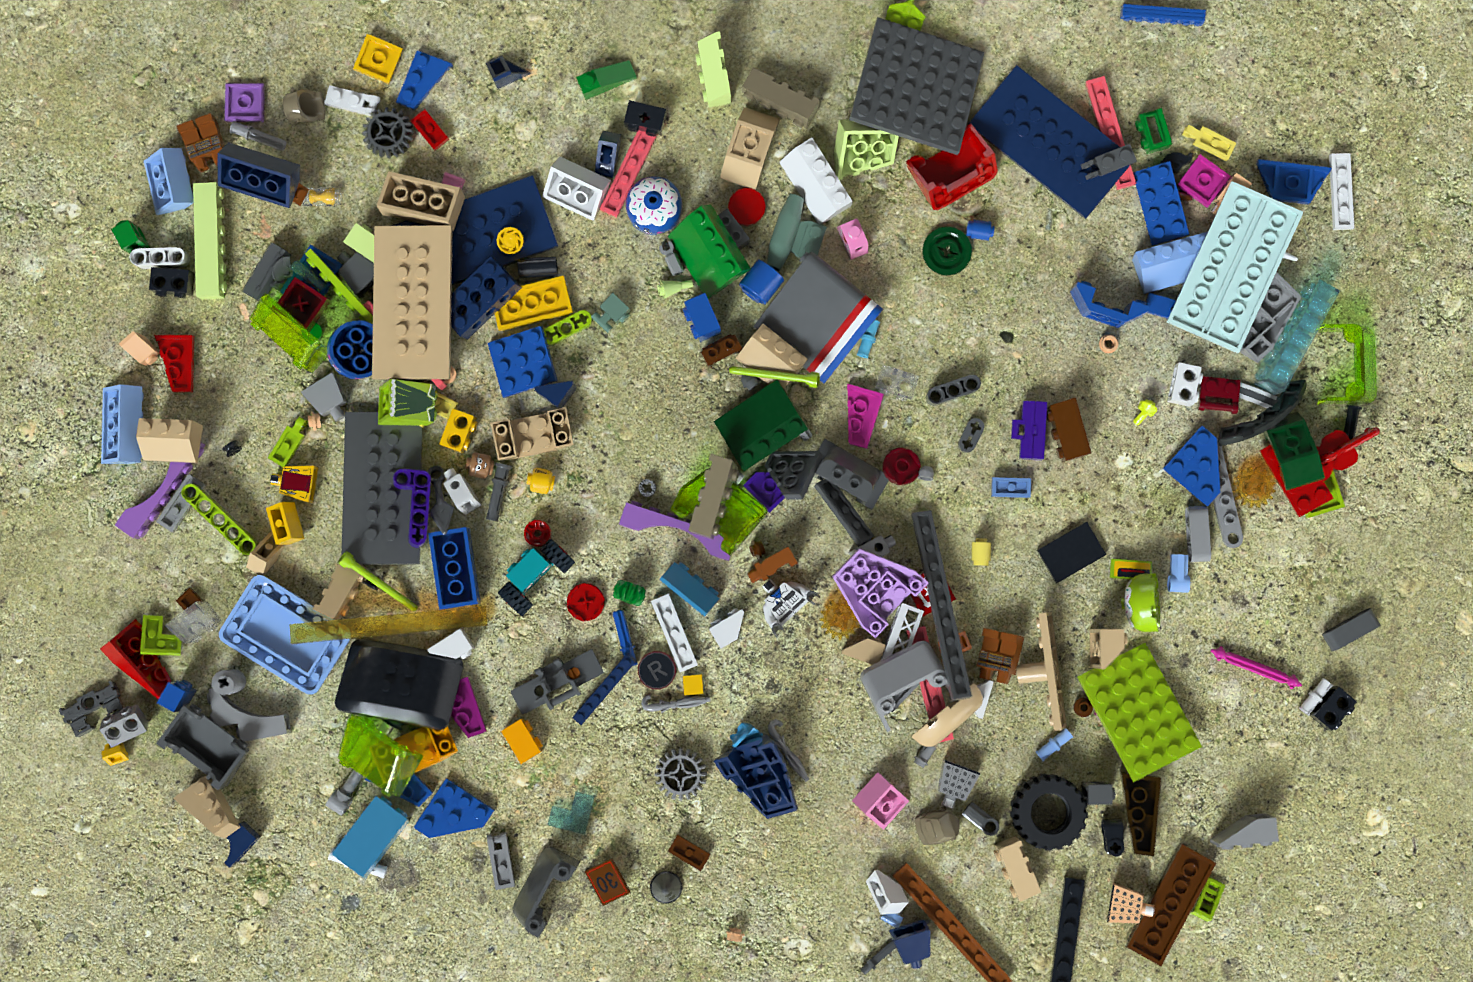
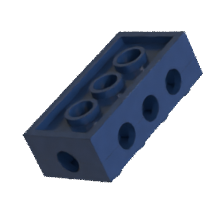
M490 256L451 294V327L460 337L466 340L522 288L493 257Z

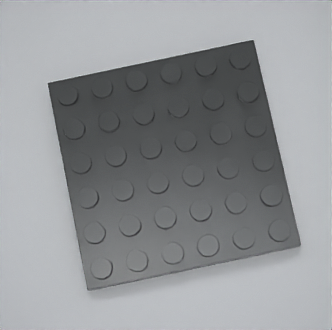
M877 17L849 120L958 155L984 52Z

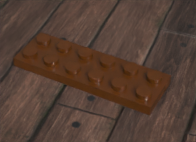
M1180 843L1148 903L1154 905L1153 917L1145 915L1140 917V922L1137 923L1125 946L1155 964L1162 966L1216 863Z

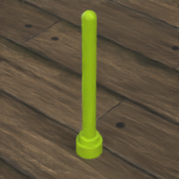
M736 366L729 368L731 374L804 382L813 388H818L820 383V373L818 372L802 375Z
M345 551L342 554L338 564L343 568H352L414 612L418 609L415 603L355 562V558H353L351 553Z

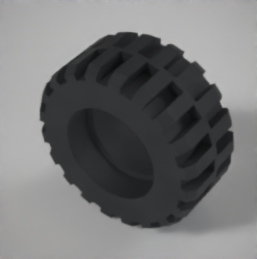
M1054 774L1032 776L1027 782L1021 783L1020 789H1016L1014 800H1011L1010 804L1012 806L1010 817L1018 834L1029 844L1046 851H1052V849L1061 850L1066 845L1074 844L1073 840L1080 838L1081 830H1085L1087 825L1085 824V819H1088V812H1086L1087 803L1083 799L1084 795L1076 788V785ZM1043 794H1055L1066 805L1064 821L1053 830H1043L1037 827L1031 817L1033 803Z

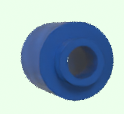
M968 220L966 236L989 241V237L994 235L995 226H991L992 222Z

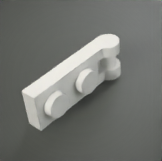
M329 85L325 105L372 116V112L377 114L376 107L380 103L381 98ZM369 102V107L365 108V103Z

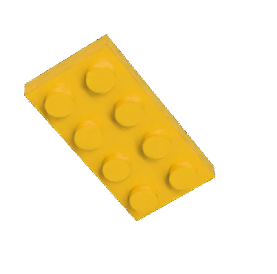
M564 275L522 285V288L494 314L499 331L572 314L573 310Z

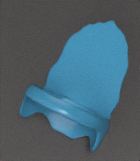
M743 722L738 726L737 733L730 735V739L733 742L732 746L737 747L741 742L763 736V734L752 724Z

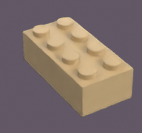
M388 171L376 206L381 214L428 226L451 225L452 231H454L465 196L460 187Z

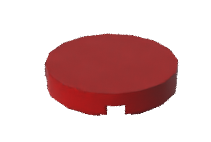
M739 189L729 199L728 210L741 226L755 225L765 214L766 205L764 198L754 189Z
M582 583L576 585L567 596L569 613L580 621L596 619L605 607L603 592L593 584Z

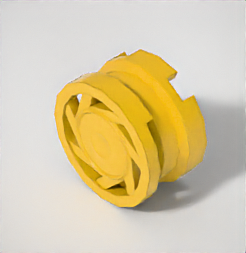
M508 227L499 232L497 245L504 253L514 254L523 247L524 238L518 229Z

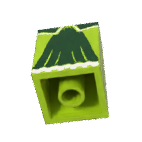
M390 379L380 386L378 425L428 426L433 423L437 417L435 402L438 393L435 390V384Z

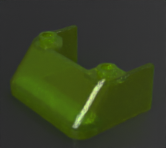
M265 292L260 297L249 318L252 321L250 325L257 331L261 329L294 359L292 363L298 369L304 368L313 373L328 357L327 346L321 343L277 303L278 300Z
M1324 324L1316 328L1315 333L1343 332L1344 339L1348 343L1354 344L1355 381L1346 386L1345 397H1326L1318 400L1317 404H1368L1373 402L1377 397L1374 332L1370 328L1357 324Z

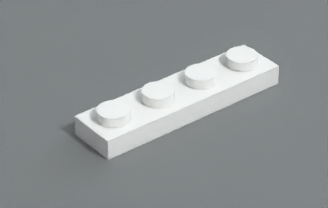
M1330 154L1333 230L1354 229L1351 154Z
M667 594L652 600L651 603L679 671L683 672L697 666V661L670 595Z

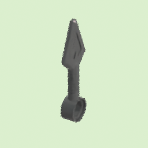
M434 465L427 471L430 475L431 483L434 484L436 503L429 511V514L442 534L445 535L449 528L454 507L446 503L443 498L442 483L446 478L445 472L441 466ZM436 471L441 472V476L438 479L431 478L432 473Z

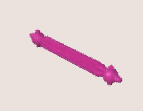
M1222 646L1210 651L1217 658V661L1224 659L1230 664L1271 680L1287 683L1290 689L1302 686L1296 675L1292 674L1289 677L1286 673L1235 653L1226 652Z

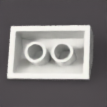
M559 157L551 166L542 197L594 221L606 197L611 180Z

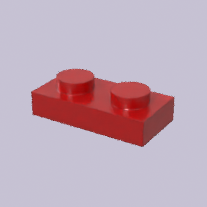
M425 109L410 120L434 151L449 140Z

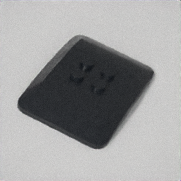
M357 639L351 644L335 698V706L344 713L436 730L445 729L450 722L464 668L463 661L460 657L455 659L432 654L426 649Z

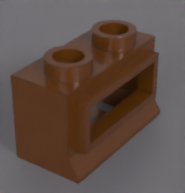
M729 334L702 348L700 354L708 369H710L714 363L736 352L740 353L742 347L735 334Z

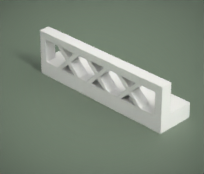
M904 603L898 606L885 642L886 646L881 660L893 655V650L899 646L902 647V650L905 649L903 645L907 643L906 648L912 645L924 612L923 610ZM908 610L918 613L916 621L908 624L906 619ZM908 628L910 637L902 642L899 633L901 630Z

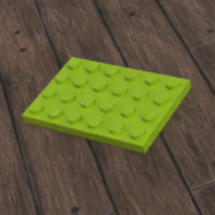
M1146 643L1117 656L1105 669L1093 668L1077 677L1133 782L1202 747Z

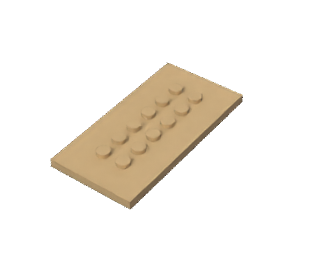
M451 225L375 226L372 379H450Z

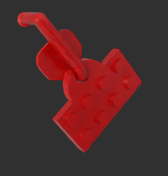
M1378 427L1366 428L1364 433L1351 440L1341 430L1333 431L1324 436L1320 446H1316L1319 452L1325 479L1287 491L1280 476V467L1271 444L1259 450L1299 518L1334 499L1324 481L1331 476L1334 469L1342 471L1354 465L1358 460V453L1355 447L1377 436L1380 433V429Z

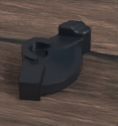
M1172 152L1166 155L1160 164L1170 161L1173 173H1178L1182 167L1191 162L1193 153L1190 152L1185 156L1179 152Z

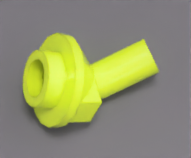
M1148 399L1140 401L1138 409L1141 412L1133 422L1136 425H1140L1147 416H1153L1157 412L1156 404Z

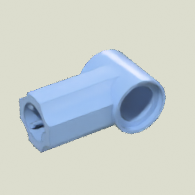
M1170 555V575H1168L1167 579L1168 592H1189L1188 555Z

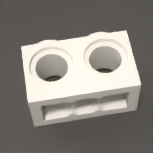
M1180 362L1175 364L1167 402L1189 407L1197 403L1199 398L1197 388L1203 379L1202 367ZM1185 371L1192 374L1191 380L1185 378ZM1181 390L1187 391V399L1181 397Z

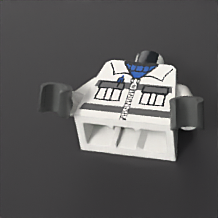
M769 579L762 586L769 594L764 600L763 611L765 620L772 629L774 636L778 638L776 634L778 630H782L785 633L783 625L808 601L815 605L812 599L815 596L820 598V595L800 583L792 581L783 582L778 587Z

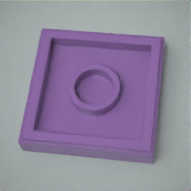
M225 83V121L264 122L265 85L263 83Z

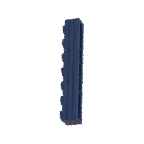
M627 653L572 718L582 725L637 660Z

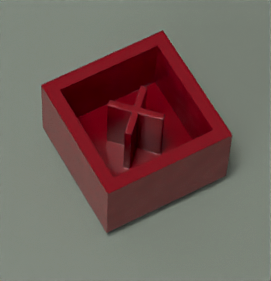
M295 277L273 309L310 333L331 301Z

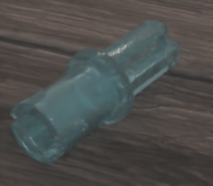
M295 261L291 265V269L303 278V282L310 284L319 293L327 285L326 282L314 273V270L310 271L301 262Z

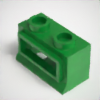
M1162 108L1138 115L1135 127L1137 132H1140L1142 138L1140 139L1142 149L1146 151V155L1168 149L1172 145V140ZM1155 118L1162 142L1153 143L1146 119Z

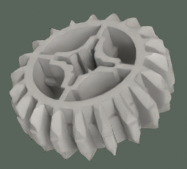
M679 748V754H676L675 749H672L671 753L673 756L666 752L664 755L667 760L659 759L663 766L656 765V769L661 770V772L655 773L656 777H661V779L656 781V784L663 783L659 790L663 791L666 788V797L670 792L673 793L672 800H675L676 794L679 795L680 801L683 800V795L685 794L689 800L691 798L690 792L697 796L695 789L697 788L702 791L703 787L699 785V782L706 783V780L701 778V776H707V772H701V769L706 768V765L699 766L698 763L703 759L700 757L695 760L694 758L697 753L694 752L690 756V749L686 750V754H682V748ZM678 759L677 769L665 771L666 766L672 760ZM684 759L692 762L697 771L687 770L684 766ZM680 764L684 770L683 772L687 774L683 776L682 784L675 774L679 772ZM665 777L674 778L678 783V789L671 787ZM697 777L696 782L690 788L684 790V781L687 778Z

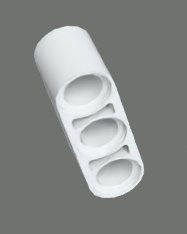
M178 247L134 249L129 257L130 261L141 269H151V267L183 268L190 263L189 254ZM182 253V259L176 262V256ZM163 254L162 261L157 262V257ZM144 255V260L138 263L139 256Z

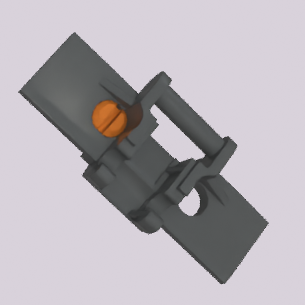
M593 649L566 663H563L561 658L558 657L553 660V663L543 668L535 669L534 672L538 677L510 692L522 715L545 703L549 710H552L554 706L575 695L580 696L582 693L579 686L598 677L604 671ZM567 683L571 684L572 689L553 699L551 698L550 692ZM538 685H541L544 690L543 696H538L535 692Z

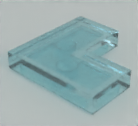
M576 791L571 810L552 806L548 826L586 834L595 796Z

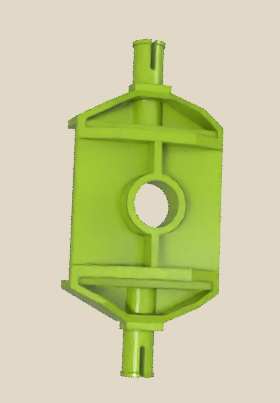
M907 0L903 3L891 4L888 7L885 20L921 31L926 16L914 5V0Z

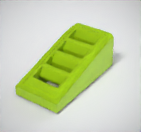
M1209 877L1190 913L1207 922L1212 921L1226 885ZM1211 885V886L1217 888L1218 891L1216 892V891H1214V890L1208 888V886ZM1206 892L1215 896L1214 899L1205 895ZM1205 900V901L1211 903V905L1208 906V905L1202 903V901ZM1200 907H1201V908L1207 910L1208 912L1205 913V912H1203V911H1201V910H1199V909H1200Z

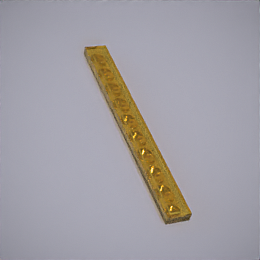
M486 606L289 624L291 644L488 626Z

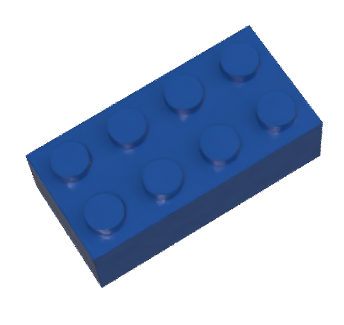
M470 528L450 529L445 535L441 531L428 533L439 610L481 604Z

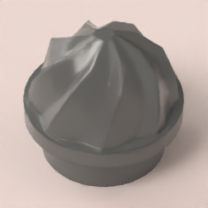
M746 375L741 377L743 387L749 391L761 382L758 377Z

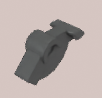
M281 256V258L274 262L271 272L274 281L270 284L272 287H282L284 281L293 275L290 256Z

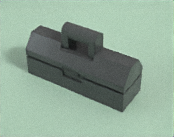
M270 242L242 292L263 303L272 289L270 284L274 280L271 273L274 262L281 258V256H291L292 254ZM280 287V288H274V289L280 291V290L282 289V287Z

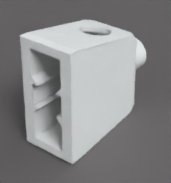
M454 468L444 473L447 481L443 484L457 509L466 515L481 506L469 483L461 474H457Z

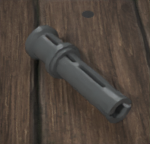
M501 463L495 464L497 468L495 477L492 478L494 485L486 517L488 520L497 522L505 486L509 485V481H507L509 471L512 469V466Z

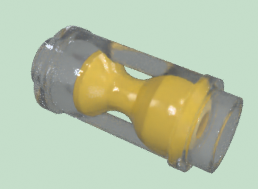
M308 188L309 191L302 206L337 207V205L342 204V191L337 188Z

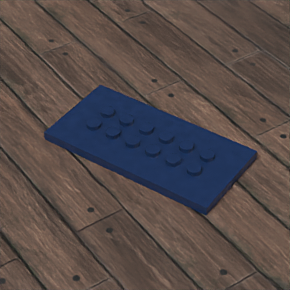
M1017 65L968 123V125L972 124L986 141L1084 219H1087L1130 167L1128 165L1101 177L1099 175L1086 180L1085 176L1088 173L1098 170L1096 165H1092L1087 169H1082L1081 165L1093 160L1097 156L1118 149L1120 146Z
M533 175L464 199L455 229L452 231V285L467 280L490 256L504 267L518 262V259L529 258L559 247ZM403 221V222L394 224V225H392V226H428V225L419 224V223H415V222H411V221ZM513 227L522 233L524 244L520 251L514 254H507L499 249L497 236L504 228Z

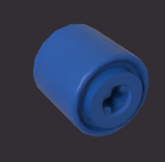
M757 260L740 281L739 286L753 301L766 305L782 285L784 279L768 264Z

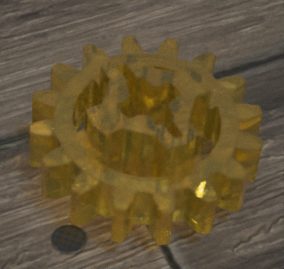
M1248 467L1247 471L1241 470V475L1235 476L1238 482L1232 483V485L1236 486V489L1232 492L1238 493L1235 499H1242L1241 505L1248 503V508H1253L1254 505L1256 508H1260L1261 504L1267 505V500L1273 499L1270 494L1276 492V490L1272 489L1276 482L1270 481L1273 476H1266L1267 470L1260 472V467H1256L1254 470L1252 467ZM1251 475H1257L1261 479H1255L1254 476ZM1253 484H1259L1255 488V491H1249L1253 487ZM1247 496H1253L1257 500H1251Z
M839 598L836 604L834 600H831V606L824 605L827 610L820 611L824 617L819 618V621L824 622L820 628L827 629L824 633L825 635L831 633V639L838 636V639L842 640V636L849 639V633L856 634L853 629L860 626L856 624L858 620L847 601L842 603L841 598ZM838 606L845 607L850 612H841ZM832 609L833 616L831 620L827 621L828 613ZM836 611L840 616L845 617L843 627L840 623L835 622V619H837ZM851 618H853L852 625H851V627L848 629V628H847L848 620L851 619ZM830 627H839L841 633L833 631Z

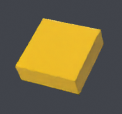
M702 674L683 676L684 695L704 694Z

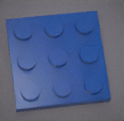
M542 326L488 343L503 398L532 390L536 386L548 385L558 381Z

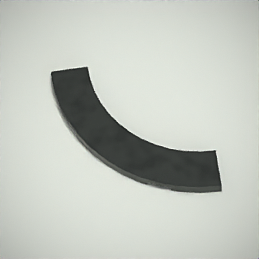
M1306 380L1286 382L1278 402L1273 407H1269L1257 415L1255 420L1222 427L1217 441L1219 446L1250 439L1278 424L1297 406L1303 397L1307 387Z

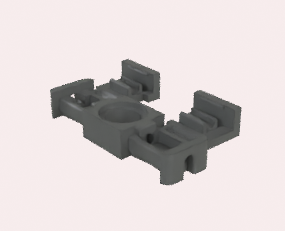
M108 681L110 685L99 691L92 690L77 698V703L66 709H59L60 715L64 716V723L70 724L75 737H81L95 729L94 726L87 724V720H85L87 716L84 715H88L101 707L106 708L108 712L106 716L110 715V713L115 715L123 709L119 698H116L120 697L121 693L115 682ZM92 697L94 699V705L91 708H88L86 706V700Z

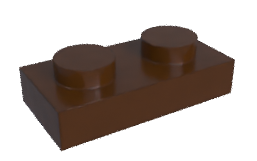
M677 834L668 849L669 853L699 871H702L711 853Z

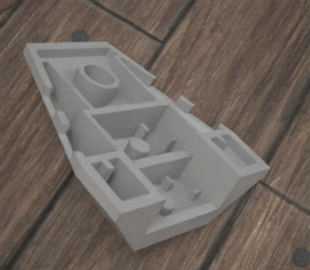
M1277 272L1240 350L1241 354L1257 363L1273 349L1302 297Z

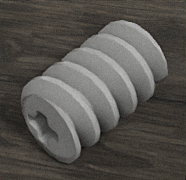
M236 669L222 670L213 676L212 688L220 695L239 693L246 685V677L241 671Z

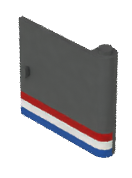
M811 251L810 253L806 252L801 257L800 266L753 327L758 330L762 324L766 325L808 360L803 367L810 373H820V381L825 384L884 309Z

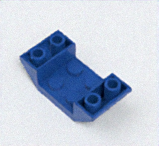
M1086 281L1077 282L1070 290L1083 317L1115 328H1120L1144 316L1151 309L1142 300L1132 301L1125 307L1124 311L1118 308H1106L1105 304L1100 302L1091 303L1096 288Z

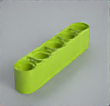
M186 484L182 488V497L239 552L244 555H250L251 551L244 549L245 541L252 542L253 549L258 545V542L199 485ZM190 487L196 489V495L193 498L189 497L187 493ZM205 500L211 505L208 511H204L201 506ZM218 514H222L225 518L222 525L216 522ZM232 527L237 528L239 531V535L236 538L230 535Z

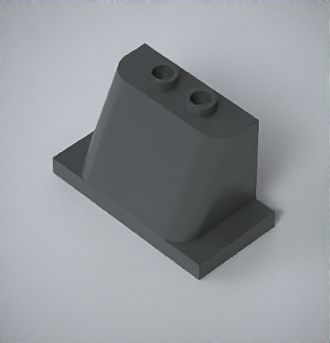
M824 439L818 449L823 454V458L814 477L820 481L826 479L857 497L855 501L872 510L889 481L885 477L884 472Z

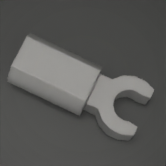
M669 241V250L665 251L661 245L659 250L666 256L665 261L672 276H676L684 272V269L677 254L673 253L674 246L672 242Z

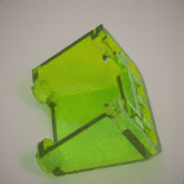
M351 714L346 723L337 758L340 760L339 764L346 768L351 767L381 788V793L384 795L400 797L421 762L423 755L417 751L411 752L407 746L399 744L377 729L374 722L370 719Z

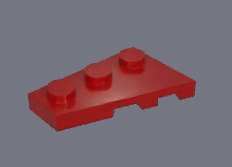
M154 335L156 342H158L161 358H163L172 392L193 393L194 336Z

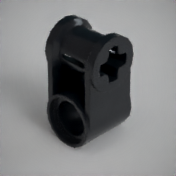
M1122 818L1102 819L1101 829L1106 853L1113 857L1121 856L1125 848ZM1113 843L1118 845V848L1115 849V852L1110 849V846H1113Z

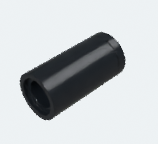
M557 257L518 259L519 278L558 275Z

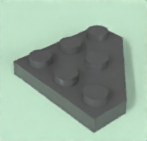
M774 451L770 454L765 467L786 500H803L823 458V454L821 451Z

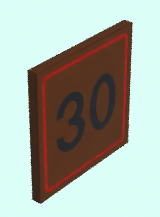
M613 858L585 871L603 906L631 893Z

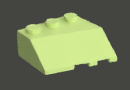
M719 31L699 40L698 54H695L697 66L701 65L702 72H699L700 83L705 85V90L702 91L704 102H708L709 107L731 104V92Z
M849 119L839 120L834 148L835 174L838 179L843 180V177L851 174L856 176L864 170H875L894 164L899 136L850 121Z

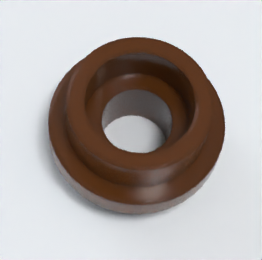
M760 540L751 541L749 550L752 556H756L757 559L762 558V555L765 554L763 543Z
M1079 698L1075 701L1073 709L1076 715L1087 717L1092 713L1093 706L1089 699ZM1082 704H1085L1087 706V709L1085 711H1081L1080 706Z

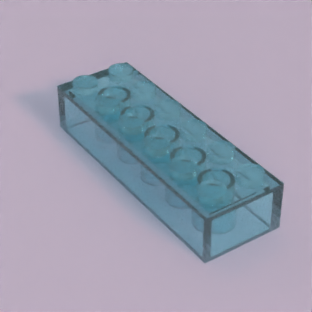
M1320 279L1314 283L1311 282L1308 287L1305 286L1300 293L1302 298L1284 327L1281 336H1279L1272 352L1265 356L1263 368H1259L1254 376L1256 379L1254 382L1255 386L1272 395L1285 391L1340 290Z

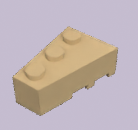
M338 564L331 576L332 580L328 588H324L322 592L324 596L320 604H315L313 610L332 619H342L347 616L350 610L349 604L351 599L354 600L359 592L357 587L360 582L365 580L362 575L352 568H343Z
M1013 836L995 844L996 850L993 853L997 862L1001 861L1004 867L1001 869L1005 880L1009 879L1011 887H1009L1012 897L1017 898L1021 902L1041 893V890L1028 863V857L1024 854L1021 847L1023 846L1021 840Z

